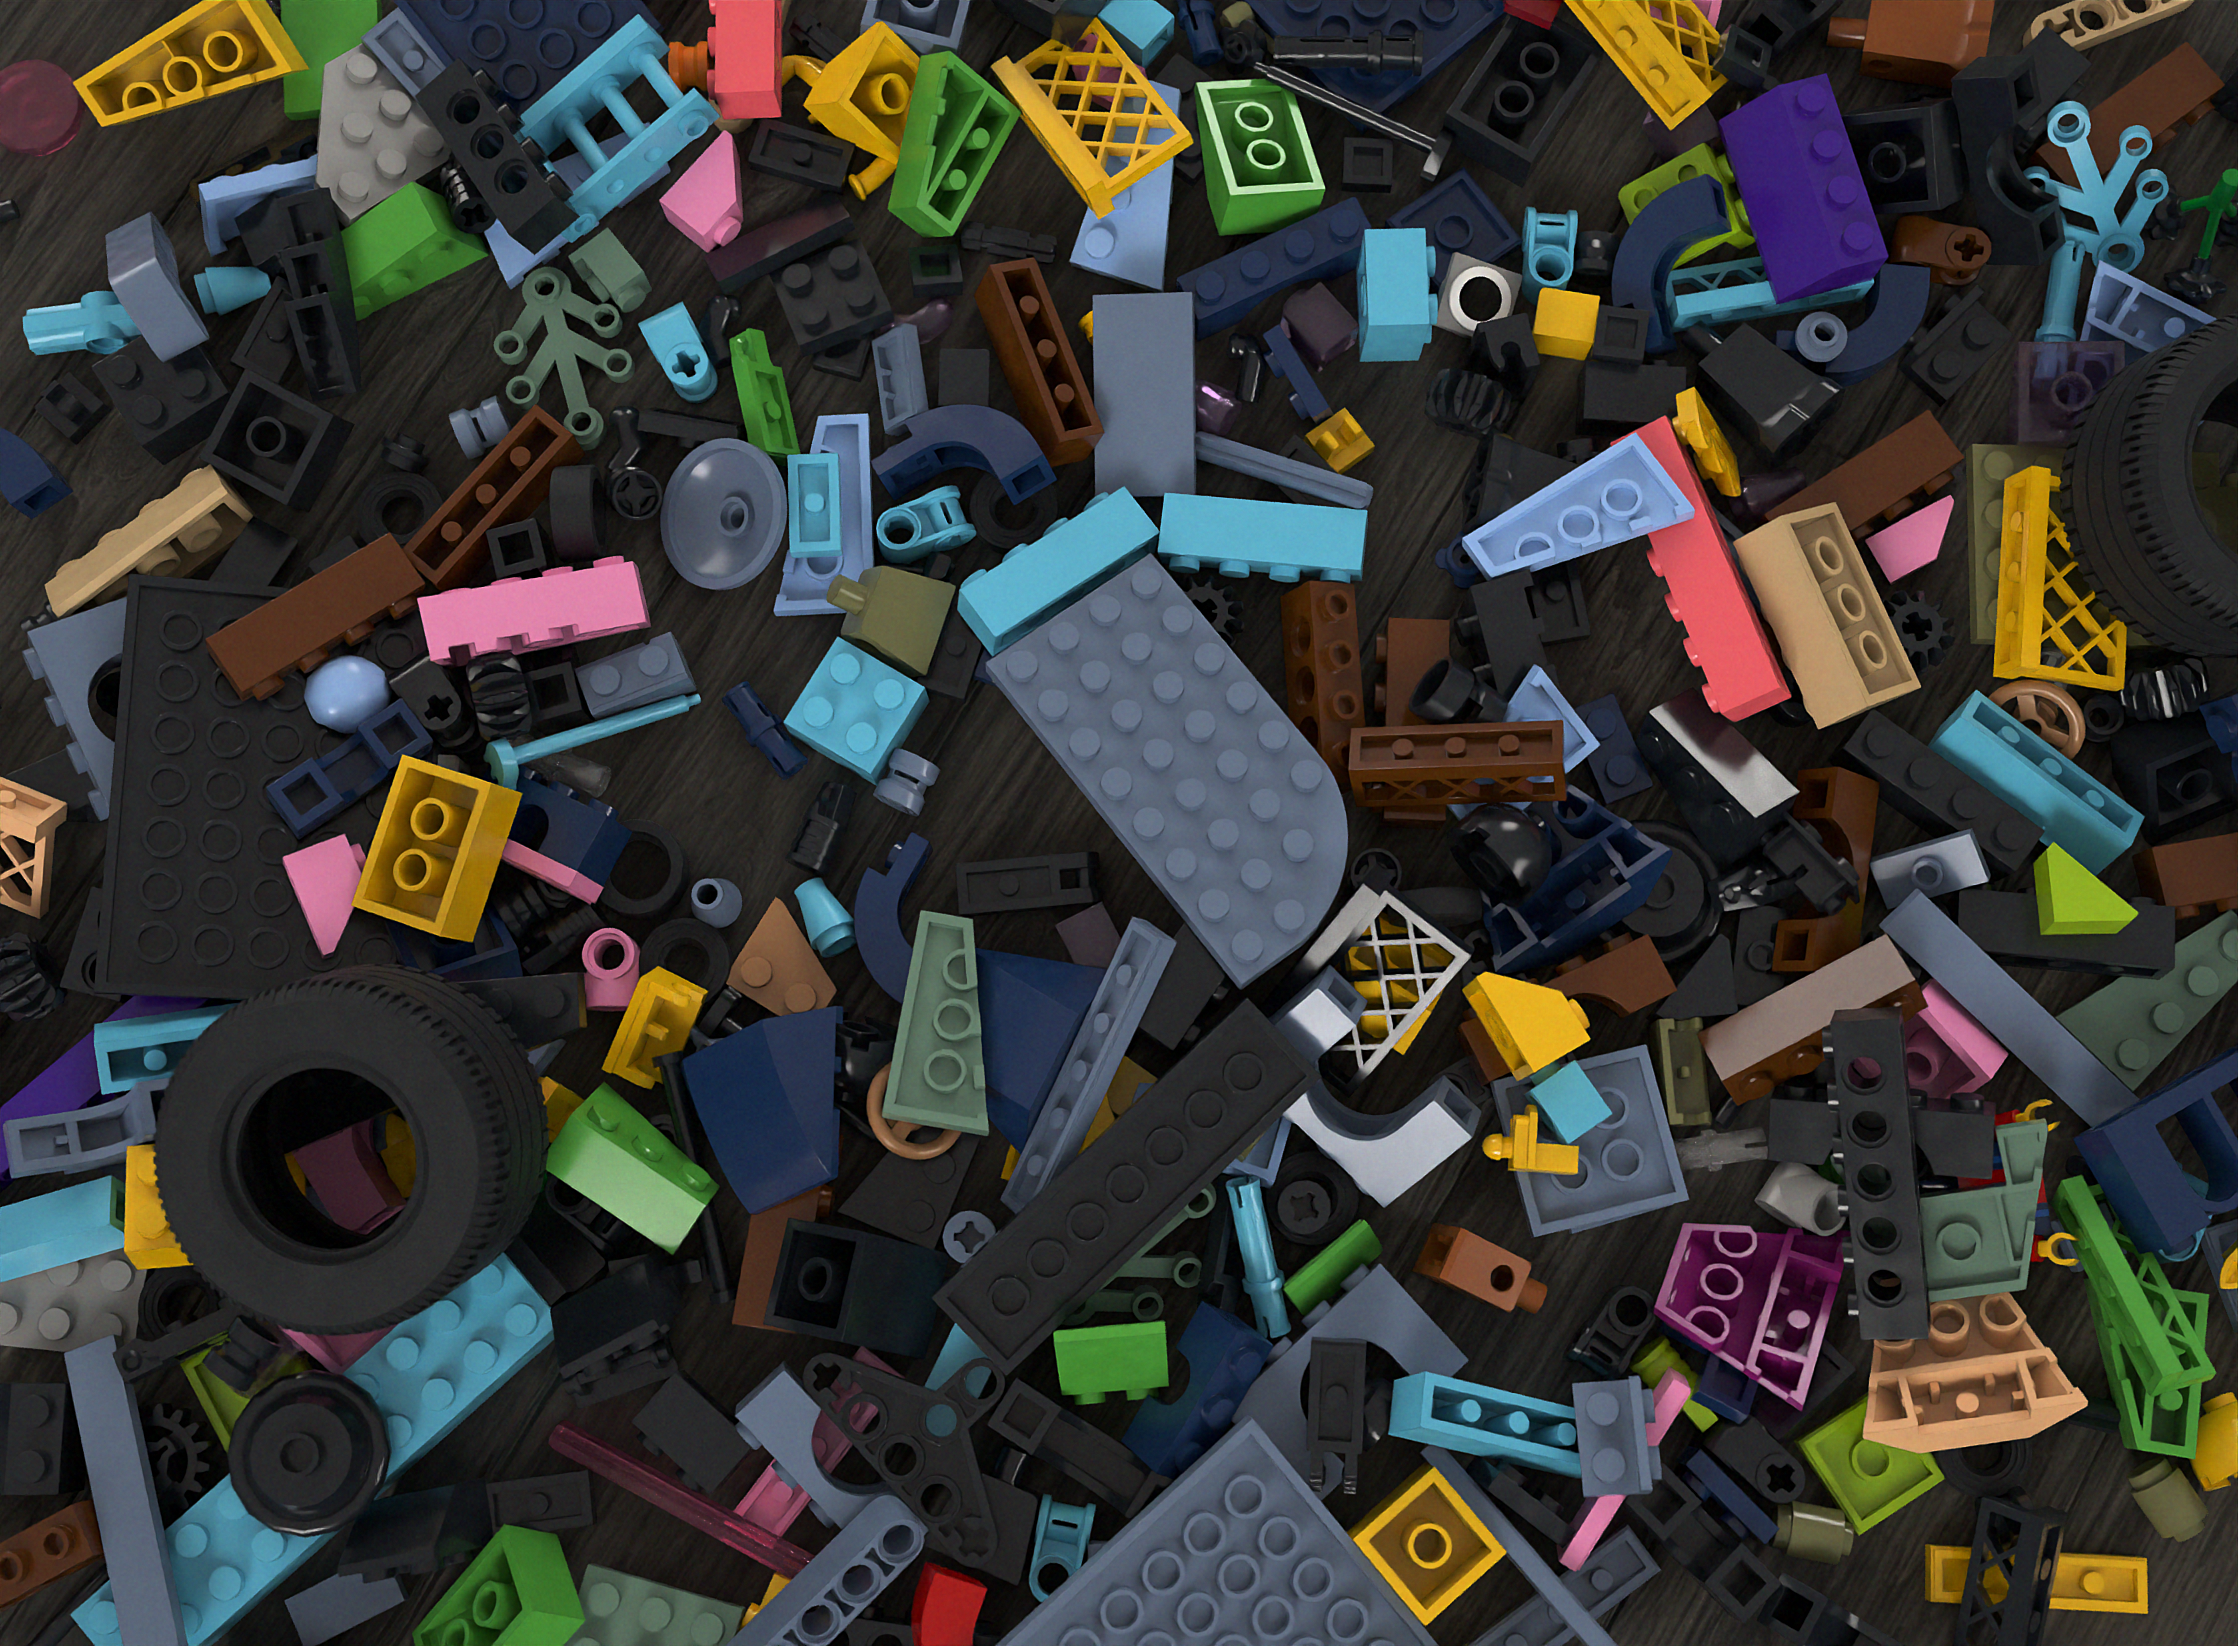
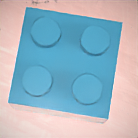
M1425 228L1364 230L1356 266L1360 362L1419 361L1423 344L1431 343L1432 325L1437 324L1438 317L1437 295L1429 294L1430 277L1435 275L1436 258L1434 246H1426Z
M837 636L783 723L791 736L877 786L889 767L888 762L895 748H901L930 701L924 686Z

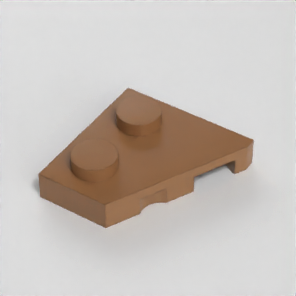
M775 897L731 966L726 984L777 1016L831 1007L839 991L821 965L786 905Z

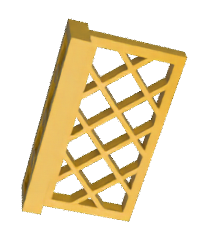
M1564 0L1670 131L1729 80L1723 74L1712 69V65H1709L1707 53L1712 54L1715 58L1720 35L1692 0ZM1649 5L1661 9L1662 20L1651 17ZM1676 15L1681 16L1688 25L1689 30L1678 26ZM1681 44L1692 47L1693 59L1682 55Z
M1095 16L1077 41L1079 42L1093 32L1098 38L1094 53L1073 52L1074 47L1070 48L1054 39H1050L1015 64L1006 55L990 67L1005 98L1022 111L1020 114L1021 119L1099 220L1115 209L1111 198L1194 142L1189 131ZM1045 64L1058 65L1053 80L1033 79L1030 75ZM1069 65L1090 66L1086 82L1065 81ZM1101 67H1121L1122 71L1119 82H1097ZM1060 95H1081L1077 111L1057 110ZM1093 95L1114 96L1110 112L1089 111ZM1125 97L1146 98L1147 101L1143 114L1121 113ZM1085 124L1106 126L1101 142L1081 141ZM1117 126L1139 127L1135 143H1113ZM1150 128L1170 129L1174 133V136L1160 145L1146 144ZM1109 156L1130 157L1129 165L1110 178L1105 172Z
M2032 465L2006 478L2004 482L1993 677L2015 679L2024 676L2109 691L2124 689L2127 627L2124 625V622L2116 619V615L2110 613V622L2101 628L2085 607L2095 598L2094 590H2090L2079 599L2063 579L2068 572L2079 565L2077 562H2074L2073 557L2075 556L2069 550V547H2071L2070 542L2067 543L2066 541L2068 536L2067 532H2064L2063 529L2065 522L2060 521L2049 507L2050 491L2062 493L2059 490L2062 481L2060 477L2051 476V469ZM2054 537L2071 558L2058 571L2046 556L2047 543ZM2051 587L2055 589L2069 608L2056 620L2052 618L2043 606L2044 593ZM2073 616L2077 618L2091 637L2078 649L2075 648L2060 628ZM2049 636L2066 657L2057 667L2040 665L2041 643ZM2096 644L2108 659L2107 675L2095 674L2082 657ZM2072 665L2075 670H2070L2068 668Z

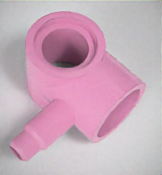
M600 929L590 935L583 946L582 959L587 969V973H584L587 1010L626 1011L638 984L641 947L635 940L618 929ZM613 945H622L625 951L622 964L615 969L605 970L602 964V956L606 949Z

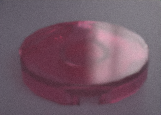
M43 60L20 61L4 68L0 72V142L9 151L20 154L19 152L31 153L33 156H45L64 148L77 135L82 124L79 121L81 112L85 110V101L72 83L74 80L58 65Z

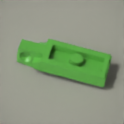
M748 328L729 340L732 355L731 363L748 443L763 450L776 465L788 466L787 455L800 454L782 367L773 366L769 358L764 331Z

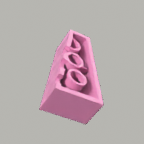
M613 556L594 561V568L573 571L571 566L559 567L542 572V577L526 580H522L521 577L506 578L492 582L491 586L474 589L459 588L442 592L439 595L417 598L430 659L441 666L453 669L467 666L469 660L481 658L483 654L512 652L514 655H520L651 627L639 569L633 561L624 562L623 556Z

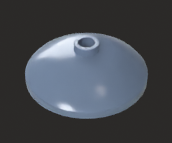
M715 439L700 445L690 452L678 465L668 482L660 515L663 545L670 562L678 573L694 585L713 590L737 588L759 575L775 555L785 530L787 497L781 474L773 460L763 450L751 443L738 439Z

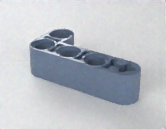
M150 211L107 233L105 237L110 285L156 356L164 363L208 340L210 337L202 320L180 288L174 247L154 214Z

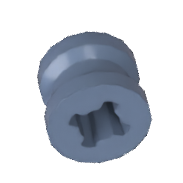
M971 1210L959 1212L945 1226L943 1233L944 1247L952 1258L958 1262L965 1263L997 1233L996 1227L989 1218L980 1212Z

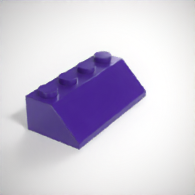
M1827 73L1778 85L1720 119L1717 127L1776 305L1871 281L1889 255Z

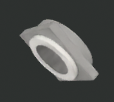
M1454 252L1446 277L1439 288L1437 298L1438 317L1437 324L1434 326L1451 331L1460 337L1472 339L1477 323L1481 322L1468 318L1461 309L1459 296L1463 285L1468 280L1478 276L1487 277L1498 285L1502 295V303L1498 313L1490 319L1495 320L1512 315L1523 275Z

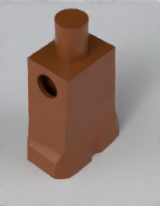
M1872 0L1869 19L1831 16L1826 46L1862 49L1863 54L1859 73L1861 76L1936 86L1944 89L1952 88L1951 78L1977 57H1986L1995 0Z

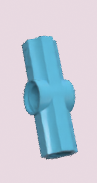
M111 291L87 293L82 296L81 303L28 309L26 316L23 317L24 334L28 340L30 350L36 355L81 349L97 354L109 355L142 335L116 294Z

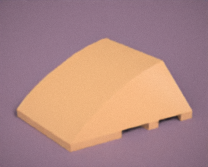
M1899 1277L1880 1280V1285L1883 1287H1894L1901 1281ZM2009 1292L1930 1302L1932 1322L1929 1339L1874 1340L1863 1439L1915 1453H1926L2030 1438L2087 1407L2088 1400L2078 1387H2073L2057 1365V1358L2049 1347H2044L2026 1322L2027 1316Z

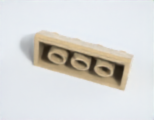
M209 464L204 469L194 470L182 479L178 488L163 499H156L146 504L140 510L139 516L122 529H115L105 534L99 540L98 546L80 559L71 560L60 567L56 577L44 585L52 611L62 620L127 597L129 574L188 579L230 548L253 516L258 517L229 479L215 466Z
M1836 502L1779 516L1733 542L1739 555L1740 567L1743 573L1750 579L1760 601L1761 613L1773 629L1782 649L1783 661L1792 671L1803 695L1804 707L1808 714L1813 717L1818 730L1849 719L1921 688L1919 680Z

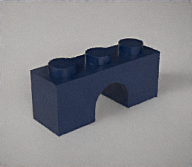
M400 698L359 725L353 736L330 753L317 760H314L312 757L267 786V798L296 837L301 839L395 776L402 754L416 759H420L431 751L433 739L404 700Z
M490 764L481 780L498 785V779H492L491 777L492 768ZM521 764L518 765L519 775L516 783L517 790L515 791L523 794L508 839L528 848L536 832L549 823L547 835L538 853L579 872L603 887L633 832L615 821L619 812L594 798H591L588 805H584L578 802L581 794L555 780L552 781L549 788L539 784L543 778L541 775Z
M1202 1301L1175 1347L1187 1358L1190 1365V1380L1186 1391L1173 1404L1148 1394L1121 1441L1155 1473L1176 1480L1221 1439L1274 1345L1238 1316Z

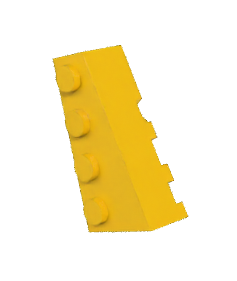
M202 0L72 83L100 125L106 127L129 123L308 70L309 67L266 0Z

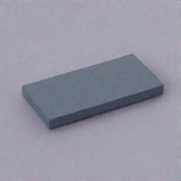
M1194 293L1093 295L1094 407L1105 432L1095 446V497L1103 492L1111 495L1124 486L1132 497H1164V492L1196 495Z

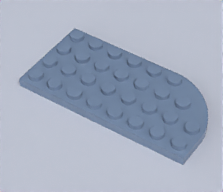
M1152 553L986 662V672L1239 990H1242L1301 947L1317 931L1335 900L1347 859V817L1342 795L1335 777L1326 762Z

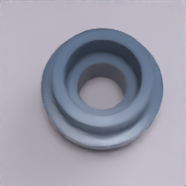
M1815 312L1809 314L1800 322L1796 329L1795 342L1799 352L1806 359L1814 362H1827L1839 356L1845 348L1847 330L1843 322L1835 315L1827 312ZM1821 329L1827 332L1830 336V341L1819 340L1815 335V330Z

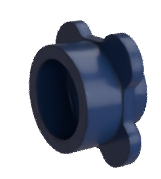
M1463 530L1456 534L1455 539L1447 549L1441 548L1436 552L1435 564L1438 568L1446 569L1451 574L1457 588L1469 589L1470 586L1474 585L1475 578L1481 571L1462 546V538L1468 535L1463 534ZM1467 556L1470 561L1467 564H1463L1460 558Z

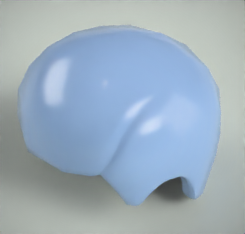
M344 655L336 656L323 662L307 678L304 699L312 718L317 723L341 733H355L359 725L390 706L392 689L385 677V672L376 664L363 657Z

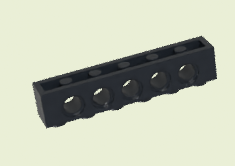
M1902 1007L1835 1010L1830 1021L1831 1026L1822 1027V1045L1824 1058L1834 1059L1836 1079H1828L1827 1097L1829 1111L1839 1112L1841 1132H1833L1832 1147L1835 1165H1844L1846 1184L1838 1185L1837 1198L1840 1217H1849L1851 1237H1843L1842 1241L1845 1269H1854L1856 1288L1848 1289L1850 1321H1859L1861 1340L1929 1339L1932 1320ZM1859 1057L1871 1058L1878 1063L1881 1073L1874 1078H1862L1853 1071L1851 1062ZM1866 1110L1875 1111L1884 1118L1886 1126L1878 1131L1866 1130L1859 1125L1856 1115ZM1868 1164H1879L1889 1171L1891 1178L1884 1183H1873L1864 1177L1861 1169ZM1873 1217H1884L1894 1224L1896 1230L1889 1235H1878L1868 1228L1866 1221ZM1877 1270H1890L1899 1277L1901 1282L1894 1287H1883L1874 1281L1871 1274Z

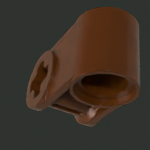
M1904 216L1895 222L1887 264L1929 267L1930 282L1947 285L1952 288H1962L1970 285L1976 279L1981 267L1988 261L1991 254V242L1983 231L1974 227L1938 222L1924 216ZM1966 239H1969L1970 241L1968 242V244L1964 245V241ZM1958 271H1962L1961 275L1956 276Z

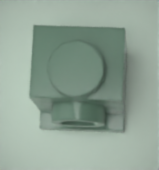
M608 227L568 256L578 276L584 283H587L600 302L603 304L610 299L621 313L631 312L639 307L645 300L646 294L652 291L644 271Z

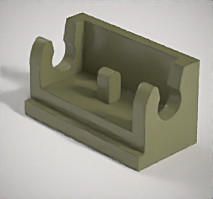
M1701 1017L1683 1021H1674V1018L1658 1019L1648 1025L1651 1063L1669 1128L1708 1126L1713 1123L1709 1104L1705 1053L1697 1036L1703 1029Z

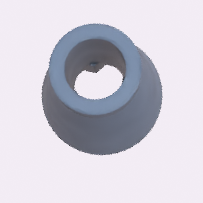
M723 878L702 879L692 889L691 909L696 919L716 929L730 925L739 916L742 909V896L739 889L729 880ZM713 891L718 894L713 903L707 904L705 898L709 893Z

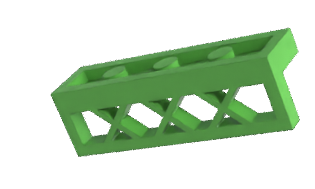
M2082 1175L2062 1180L2051 1205L2065 1232L2075 1235L2080 1240H2070L2148 1395L2152 1397L2213 1379L2216 1371L2153 1252L2138 1253L2099 1184L2088 1187ZM2106 1199L2116 1218L2111 1229L2096 1203L2098 1200ZM2119 1227H2121L2124 1235L2118 1233ZM2120 1248L2135 1254L2140 1264L2136 1277ZM2144 1275H2146L2149 1283L2143 1281ZM2145 1295L2161 1303L2166 1313L2162 1325L2158 1322ZM2170 1323L2172 1324L2175 1332L2168 1329ZM2171 1345L2185 1350L2194 1368L2184 1371Z

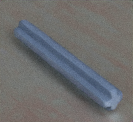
M1203 431L1196 432V458L1353 509L1366 510L1370 505L1374 490L1366 482Z

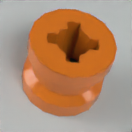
M699 41L696 46L685 47L681 42H670L669 48L671 50L668 51L669 76L680 91L685 92L688 87H699L702 91H708L707 71L715 70L714 57L710 56L708 41Z

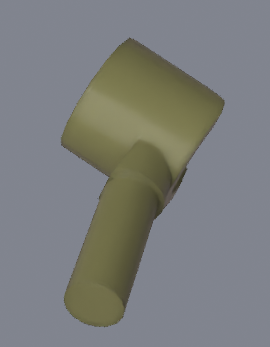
M1243 1L1235 2L1223 10V16L1220 17V23L1223 28L1227 26L1233 29L1237 28L1243 20L1247 19L1254 21L1257 27H1261L1256 22L1250 5ZM1261 29L1267 39V50L1274 56L1275 41Z

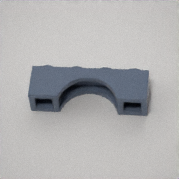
M783 1361L736 1405L735 1416L740 1421L735 1425V1428L752 1448L757 1450L763 1445L776 1459L772 1464V1468L786 1485L794 1489L799 1484L812 1497L813 1500L808 1506L827 1528L830 1529L836 1523L843 1530L877 1497L887 1494L897 1495V1493L885 1480L872 1484L848 1483L833 1476L822 1466L816 1457L811 1442L813 1428L821 1408L806 1391L803 1380ZM912 1512L923 1531V1535H925L929 1531L928 1528ZM901 1525L891 1527L885 1535L894 1533Z

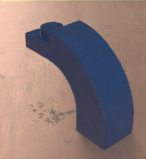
M1708 174L1677 184L1652 200L1639 213L1626 231L1615 258L1612 273L1613 306L1650 311L1645 351L1657 357L1677 351L1666 301V284L1673 265L1691 246L1732 231L1722 184Z
M1883 264L1873 278V286L1866 294L1863 324L1847 332L1845 348L1839 356L1831 361L1814 362L1806 359L1797 348L1795 342L1796 331L1777 330L1770 342L1808 370L1820 376L1828 377L1842 387L1862 382L1878 373L1891 362L1916 331L1928 302L1930 268ZM1815 333L1819 340L1830 341L1829 334Z
M960 404L943 406L905 421V424L913 436L900 444L889 447L882 455L870 461L894 501L936 475L958 467L979 468L993 475L1000 482L1014 506L1057 480L1039 445L1020 422L999 410L980 405Z
M0 428V490L10 505L32 520L74 492L59 470L45 456L17 435Z
M913 832L910 833L905 843L898 840L891 849L884 865L885 868L889 869L886 876L867 867L857 891L854 910L855 935L862 959L879 986L901 1007L903 1006L913 948L907 943L903 933L902 910L910 890L933 852L930 842Z

